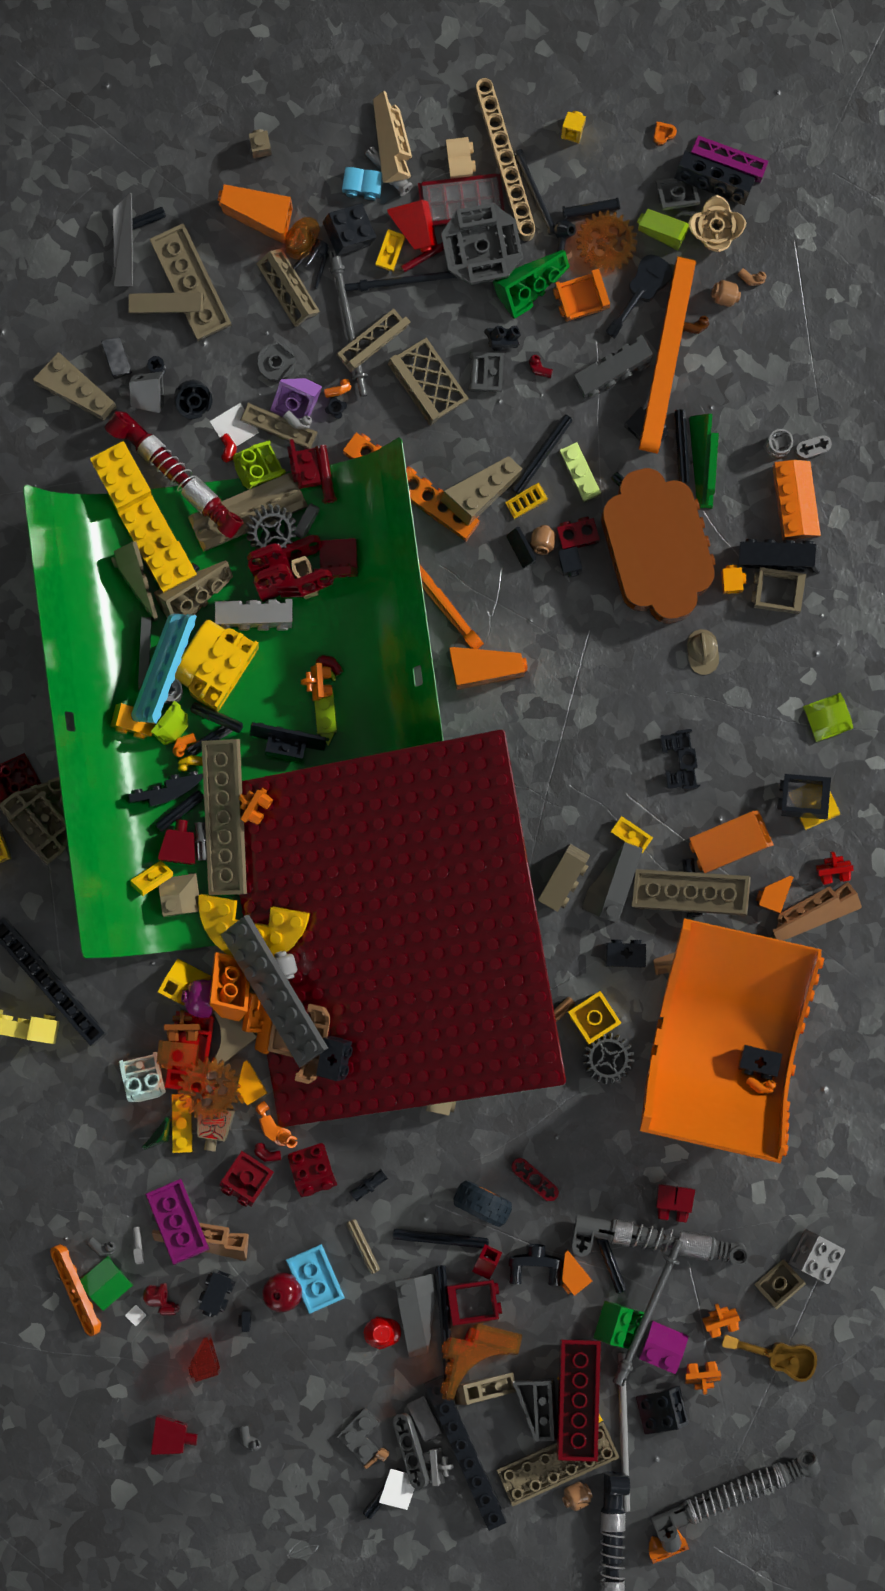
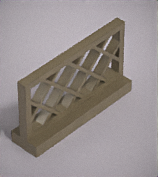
M427 338L389 359V367L430 426L437 422L439 418L469 400ZM425 344L429 350L428 356L417 354L418 348ZM406 355L414 357L413 366L405 364L402 358ZM416 358L427 360L426 369L415 366ZM430 361L439 364V372L428 369ZM414 370L425 372L423 381L414 378ZM427 373L438 375L436 384L426 382ZM440 376L448 377L450 380L449 387L439 385ZM425 386L435 388L434 397L425 394ZM438 389L448 390L447 399L436 397ZM451 391L459 393L462 399L458 402L449 400ZM435 401L446 403L445 410L439 413L435 408Z

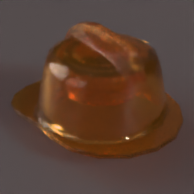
M312 217L301 218L288 230L285 236V248L290 257L293 259H303L310 254L311 248L320 232L317 220Z

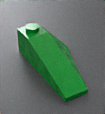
M561 250L515 268L508 278L493 281L498 298L512 318L515 319L534 306L533 302L539 296L542 297L546 293L544 290L551 283H555L570 267L566 252Z

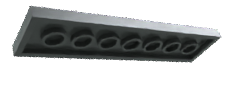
M249 914L242 917L223 932L221 936L300 1068L324 1052L328 1047Z

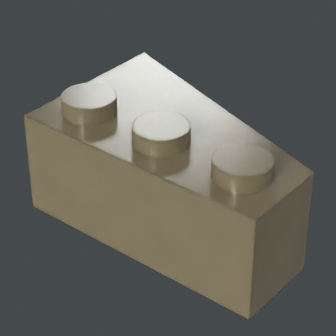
M570 844L538 901L557 912L560 907L565 908L570 899L567 897L570 891L574 892L579 884L576 881L579 874L583 876L589 867L585 864L590 855Z

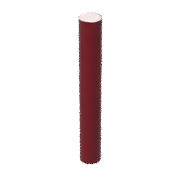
M443 242L439 243L438 246H434L431 251L424 252L401 265L403 272L405 273L443 251Z

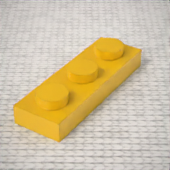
M172 1094L173 1153L193 1152L192 1094Z

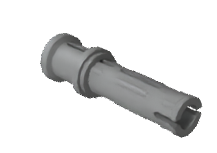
M372 146L370 147L371 151L367 150L365 152V156L381 171L379 152ZM406 179L388 182L399 191L401 197L406 195L413 187V184L411 182L408 183Z

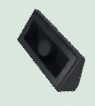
M121 338L101 341L113 378L116 379L131 374L132 371Z
M514 528L506 537L521 566L526 568L536 563V557L521 528Z

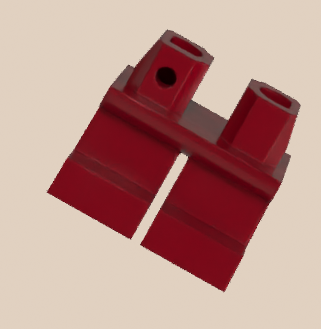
M657 1184L656 1208H658V1219L669 1220L670 1210L677 1211L676 1221L686 1223L689 1213H692L695 1189Z

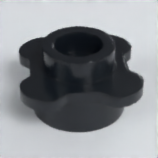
M332 397L328 407L325 408V412L334 415L336 419L342 418L343 411L347 408V403Z

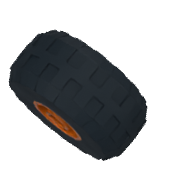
M467 1180L460 1183L453 1198L456 1207L497 1227H501L506 1223L512 1211V1202Z

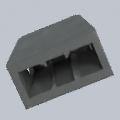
M163 372L132 376L129 385H120V396L130 397V406L133 408L161 413L164 407Z

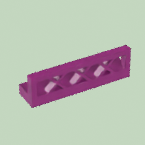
M699 135L691 151L693 154L755 177L754 181L761 183L769 162ZM699 143L707 144L710 150L698 147ZM724 150L728 157L717 154L715 151ZM736 156L743 157L745 163L736 161L732 158ZM757 162L762 164L763 167L758 169L750 165Z

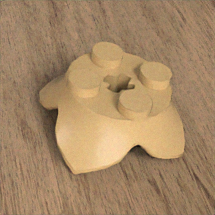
M715 195L706 201L700 213H695L691 217L688 224L692 234L706 248L714 252H722L730 246L734 239L743 233L747 222L741 214L730 210L729 204L724 198ZM714 223H718V226L721 228L715 230L712 226H714Z

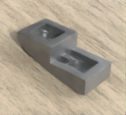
M425 1396L407 1404L424 1442L443 1434Z

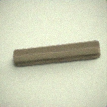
M356 1219L347 1222V1227L371 1274L378 1272L380 1268Z

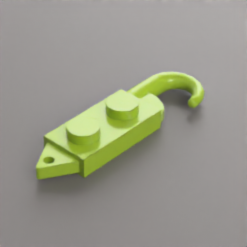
M331 671L332 681H335V680H336L335 675H334V673ZM333 694L330 697H324L319 701H315L317 734L330 739L326 741L328 746L334 734L337 733Z

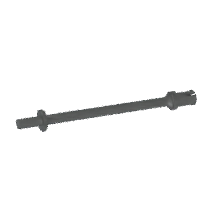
M330 250L328 251L331 264L330 273L336 279L348 341L351 343L356 338L342 276L345 268L342 265L340 255L337 256L335 250L333 252ZM351 351L352 359L355 357L354 351ZM361 365L355 369V375L351 378L353 381L357 380L360 397L367 396L364 379L368 377V374L363 373Z
M675 1240L669 1256H663L666 1260L665 1266L625 1359L618 1363L619 1368L612 1380L617 1385L624 1386L629 1372L634 1368L632 1360L674 1264H679L680 1262L676 1259L683 1244L680 1240Z

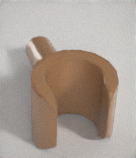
M380 1448L364 1467L366 1469L369 1468L378 1459L384 1462L390 1452Z

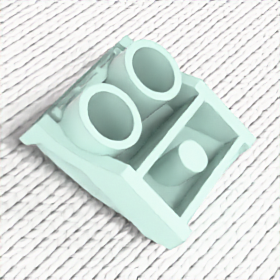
M153 1052V1055L128 1061H119L128 1102H142L158 1098L166 1093L157 1052Z

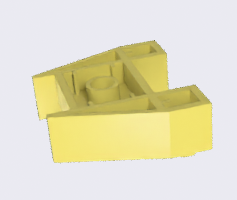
M0 1010V1035L55 1044L60 1021L55 1020L56 1016L45 1014L44 1018L31 1017V1020L18 1018V1021H14L13 1016L3 1015V1010Z

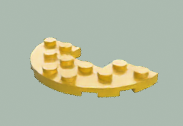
M203 894L199 895V913L206 933L219 949L233 956L221 934L238 921L235 919L237 900ZM271 907L269 925L254 924L275 957V953L280 951L288 952L295 946L306 929L310 913Z

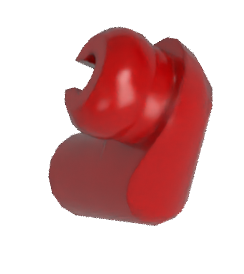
M226 433L220 437L225 445L221 459L228 463L233 460L237 446L229 434Z

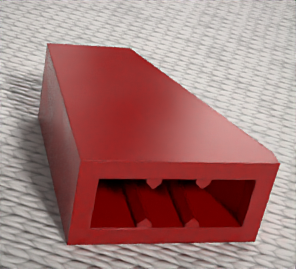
M420 200L387 209L388 214L414 250H421V253L431 251L434 246H438L428 201Z

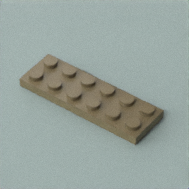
M184 223L150 238V242L174 292L203 293V312L185 313L197 341L232 326Z
M636 869L632 907L638 909L747 916L751 877Z

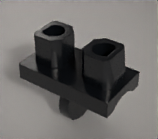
M496 326L495 328H486L484 330L489 340V347H492L494 351H500L502 348H517L520 345L518 338L521 334L517 326H511L509 329H505L503 326Z

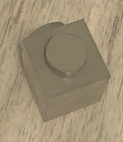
M258 129L249 134L254 159L272 155L267 130Z

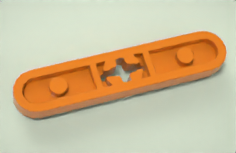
M58 1244L51 1248V1257L87 1335L94 1336L100 1332L101 1322L95 1315L93 1304L86 1295L78 1277L77 1269L69 1257L68 1249Z

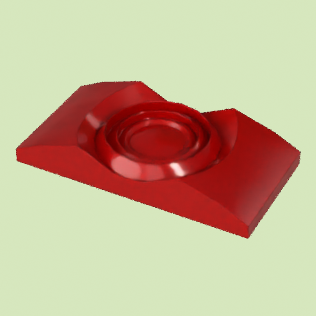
M176 1011V1016H180V1011ZM185 1012V1016H192V1021H185V1024H201V1030H198L197 1041H186V1030H179V1041L171 1042L165 1088L204 1093L208 1071L206 1067L209 1061L215 1016L199 1018Z

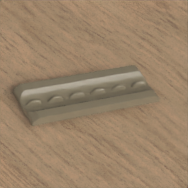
M291 472L221 502L230 512L238 515L244 522L233 538L223 535L218 530L217 524L209 517L203 516L199 511L190 515L188 519L204 552L246 534L245 529L249 528L246 522L252 521L249 515H256L254 509L260 512L261 505L267 509L268 504H271L273 508L278 504L280 509L285 507L287 509L286 512H291V514L307 508L308 505L299 489L298 483H294ZM273 516L267 517V518H265L264 520H265V521H268V520H270Z
M599 1422L598 1462L557 1460V1442L500 1467L497 1469V1472L512 1506H515L618 1459L619 1455L604 1422Z

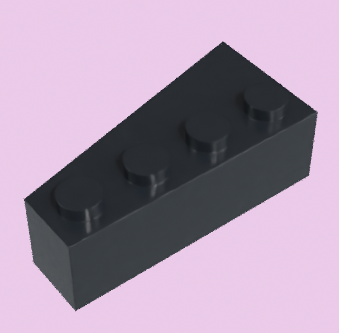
M745 539V542H740L739 565L742 568L760 569L772 566V569L784 571L787 570V567H791V570H796V572L813 569V573H820L821 550L817 544H814V541L805 540L802 543H795L793 540H784L783 543H776V540L766 539L764 542H757L756 539Z

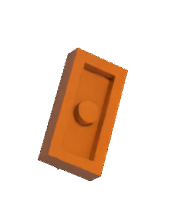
M679 1531L678 1534L682 1544L680 1549L673 1553L663 1549L659 1538L651 1537L648 1553L653 1564L689 1549L686 1539L683 1538ZM667 1532V1533H666L667 1538H671L670 1533Z

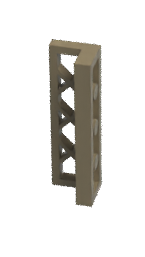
M282 248L269 251L256 263L295 327L299 326L307 318L316 316L320 312ZM268 260L271 263V271H268L264 265ZM276 276L281 280V287H278L275 283ZM285 292L291 296L290 303L285 299ZM295 308L302 314L299 319L295 316Z
M392 309L336 355L352 372L409 326L410 320L406 316L402 319L396 310ZM393 315L398 323L393 327L387 326V319ZM376 328L384 329L383 335L379 338L373 337V330ZM370 340L369 346L365 349H359V341ZM347 351H354L355 357L350 361L343 355Z

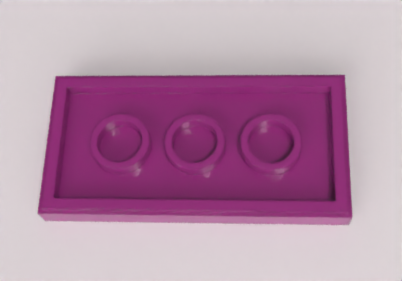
M182 1179L145 1194L173 1265L210 1250Z

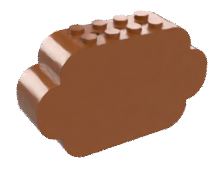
M651 468L635 470L624 477L618 495L612 497L604 507L601 524L624 603L635 611L650 610L651 615L657 621L670 624L682 621L691 614L697 604L698 596L705 593L713 582L715 574L714 565L716 563L714 555L709 553L710 541L708 535L705 536L703 528H705L703 517L699 518L698 510H700L698 499H694L691 489L685 483L676 480L665 482L664 477L658 471Z

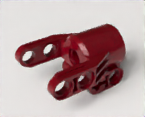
M307 536L292 542V544H287L286 548H281L279 544H270L248 554V566L254 576V585L262 602L278 596L303 597L326 588L334 582L332 572L323 569L296 579L290 565L294 559L303 556L308 557L317 553L322 547L319 536ZM317 542L316 545L309 546L311 543ZM299 549L297 553H291L293 550ZM255 558H261L257 562H252ZM324 576H329L325 580H320ZM306 583H311L309 586L302 587Z

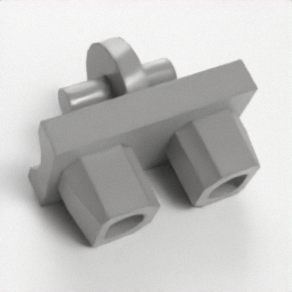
M436 1447L424 1452L425 1463H431V1470H428L429 1483H432L433 1486L445 1483L444 1477L449 1476V1469L454 1468V1463H448V1456L442 1455V1447Z

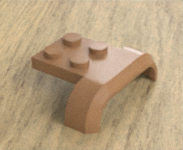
M308 1004L307 1012H310L311 1020L321 1037H328L330 1015L327 1009L322 1006ZM272 1023L268 1051L293 1057ZM320 1054L301 1067L300 1071L296 1073L295 1081L310 1084L318 1078L316 1073Z

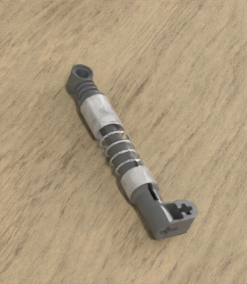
M577 1215L572 1236V1250L580 1257L588 1255L592 1248L593 1238L608 1240L609 1243L629 1246L631 1244L633 1248L638 1245L642 1249L649 1247L652 1251L661 1249L662 1253H665L667 1248L672 1249L677 1239L683 1242L678 1253L679 1256L711 1261L717 1257V1260L722 1258V1261H725L727 1259V1262L737 1266L744 1265L749 1259L746 1246L740 1242L728 1245V1242L723 1244V1241H720L719 1243L718 1240L711 1236L681 1231L678 1237L673 1236V1229L670 1235L663 1234V1227L661 1230L653 1229V1226L651 1228L643 1227V1224L636 1226L633 1225V1222L621 1221L619 1219L609 1221ZM576 1234L590 1237H584L585 1245H583L582 1248H579V1244L581 1243V1237L576 1236ZM737 1250L743 1251V1255L739 1258L733 1256Z

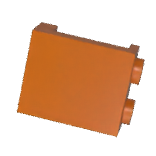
M599 269L592 270L591 274L569 281L555 282V288H553L554 297L560 301L561 306H558L561 317H565L566 322L610 308V301Z

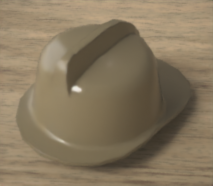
M703 629L694 631L687 640L689 664L694 672L700 675H707L716 670L719 664L718 643L712 632Z

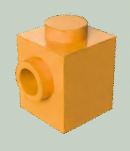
M727 565L721 571L723 594L742 593L744 590L743 584H746V573H742V567L737 568V565Z

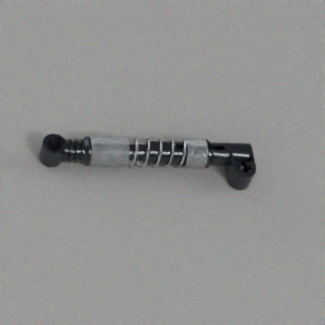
M604 1472V1499L600 1532L603 1534V1539L600 1541L603 1544V1549L600 1553L603 1555V1560L600 1561V1564L605 1566L606 1569L600 1572L605 1577V1579L600 1580V1591H625V1578H619V1569L625 1568L619 1567V1564L622 1563V1559H625V1557H622V1549L625 1548L622 1546L623 1538H625L623 1536V1531H625L623 1495H629L630 1479L623 1472Z

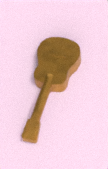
M726 1334L722 1341V1347L738 1348L769 1357V1366L772 1369L785 1372L789 1377L798 1382L809 1380L817 1366L815 1351L804 1344L786 1345L782 1342H777L770 1350L739 1341V1339Z

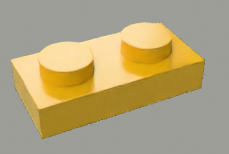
M387 230L375 266L394 271L405 241L403 234Z
M622 816L611 830L613 834L626 843L643 848L642 853L653 839L652 836Z
M159 861L131 879V886L144 896L173 877V871L162 861Z

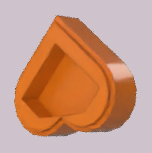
M657 122L653 137L654 143L662 146L667 143V140L674 139L677 133L676 127L671 124Z

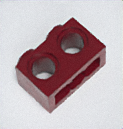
M589 516L579 518L578 522L575 523L570 521L560 523V527H557L556 530L561 550L573 547L581 548L597 544L600 541L594 518L589 519ZM583 527H589L591 528L592 533L590 535H584L581 529ZM570 531L574 537L571 540H566L563 537V533Z

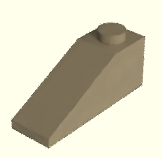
M513 1372L452 1385L455 1404L468 1405L517 1392L512 1383L515 1381Z

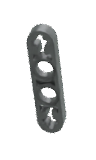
M151 617L141 618L138 691L142 687L150 665Z
M400 1413L393 1419L400 1450L411 1486L415 1489H422L428 1486L430 1481L422 1449L411 1415ZM405 1420L406 1423L401 1425L400 1421ZM406 1436L412 1439L410 1447L405 1443ZM412 1455L416 1456L418 1459V1463L416 1466H414L411 1463L410 1459ZM422 1477V1481L418 1482L417 1478Z

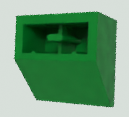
M604 1301L593 1338L609 1345L629 1349L644 1312L617 1303Z

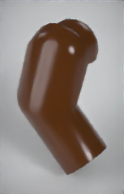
M701 316L694 324L684 322L683 331L700 334L708 328L709 318Z

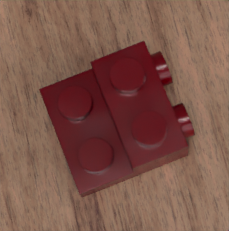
M241 1151L219 1186L225 1195L237 1197V1202L240 1205L252 1207L274 1171Z

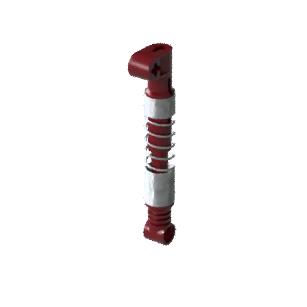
M116 411L104 426L105 430L115 438L129 440L145 461L151 466L155 465L157 472L161 471L164 474V478H168L171 481L170 485L179 484L177 491L182 490V496L197 511L217 524L218 530L223 535L233 538L244 524L243 520L222 505L218 495L198 476H192V471L185 469V464L179 463L178 457L172 456V452L166 450V446L157 437L145 431L128 413ZM185 471H190V477L185 473Z

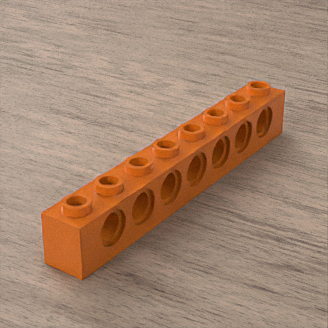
M356 432L343 449V454L349 459H355L362 456L361 452L363 449H369L371 452L382 448V446L378 444L376 446L373 445L368 436L363 433L359 435ZM408 466L406 468L408 483L413 481L418 485L414 490L409 489L411 503L466 542L479 525L480 520L476 518L468 526L463 521L456 523L453 520L455 514L449 508L445 512L439 511L438 506L442 504L440 500L444 491L440 488L436 490L431 486L432 482L425 477L421 479L416 475L417 472ZM424 493H431L433 498L430 501L424 500L422 498Z

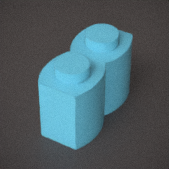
M345 167L342 186L343 193L351 198H356L357 195L364 196L367 200L380 198L383 182L382 172Z

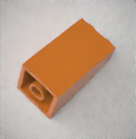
M223 185V190H219L218 201H220L219 206L224 214L286 244L293 210L291 197Z
M459 647L449 648L457 690L524 677L528 669L526 657L522 658L521 653Z
M759 810L751 811L690 838L691 842L689 843L691 851L696 853L698 857L697 865L700 871L703 870L704 873L711 872L774 845Z

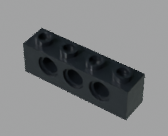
M685 151L674 179L745 206L755 177Z

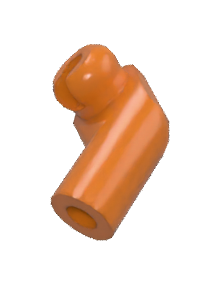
M342 379L340 381L341 386L324 389L325 397H336L350 391L352 387L350 380Z
M194 733L176 739L173 746V754L176 757H182L187 745L196 742Z
M750 1076L746 1081V1084L760 1094H771L776 1087V1083L772 1080L760 1083L753 1076Z

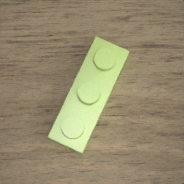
M576 442L561 449L562 458L583 502L601 495V491L578 443Z

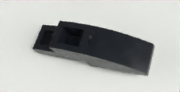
M198 771L186 773V777L179 778V774L168 776V780L164 781L165 788L159 785L150 787V791L145 792L142 789L132 790L131 794L127 796L128 804L147 800L150 808L168 803L196 786L203 779V774H198Z

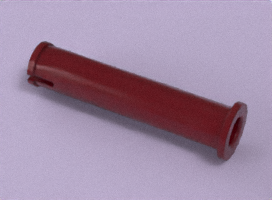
M320 445V448L316 446L315 450L324 497L322 502L326 504L337 501V498L334 494L327 445Z

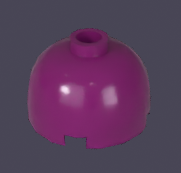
M195 980L187 986L186 991L182 992L181 1000L191 1015L199 1018L210 1017L213 1008L209 1005L211 980Z

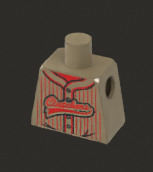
M201 1105L197 1106V1137L206 1139L204 1150L215 1152L217 1140L226 1141L235 1111Z

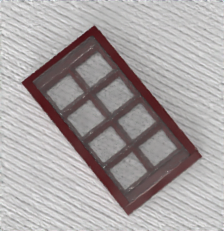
M495 173L418 183L420 200L428 201L433 227L446 226L458 209L495 203L500 209L505 211L500 174Z

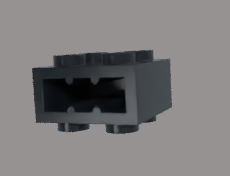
M218 1269L208 1274L205 1285L208 1287L206 1291L203 1290L198 1300V1303L201 1304L199 1309L203 1310L202 1314L213 1317L225 1311L229 1302L226 1299L227 1294L232 1293L236 1283L233 1281V1275Z

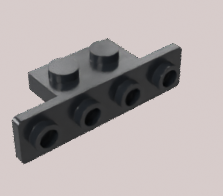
M254 722L251 723L249 734L250 736L268 739L265 755L300 763L303 761L305 747L324 751L327 740L326 737L317 734L312 735Z

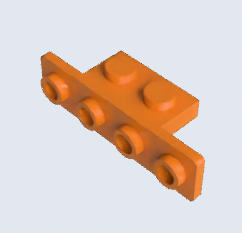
M249 992L248 1009L244 1015L242 1030L245 1032H257L255 1050L268 1054L273 1022L257 995Z

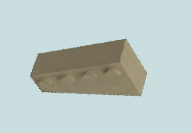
M508 456L445 490L440 501L469 526L519 478L522 468Z

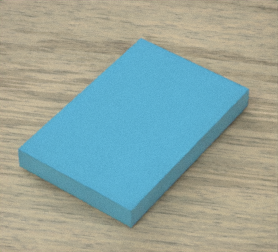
M322 1244L286 1259L292 1275L302 1287V1299L309 1314L345 1298Z

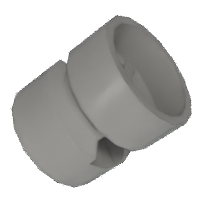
M785 429L773 431L766 443L768 454L774 458L785 457L793 445L791 433Z
M174 679L170 686L165 704L172 705L174 701L178 703L183 696L182 684L177 679Z

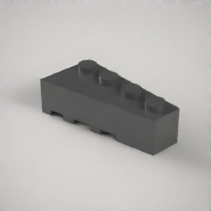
M643 335L636 338V343L623 345L616 355L610 353L601 360V364L595 362L574 375V381L584 399L587 397L593 398L600 394L599 391L605 387L610 389L616 385V381L623 379V381L633 376V372L637 370L641 372L650 366L653 353Z

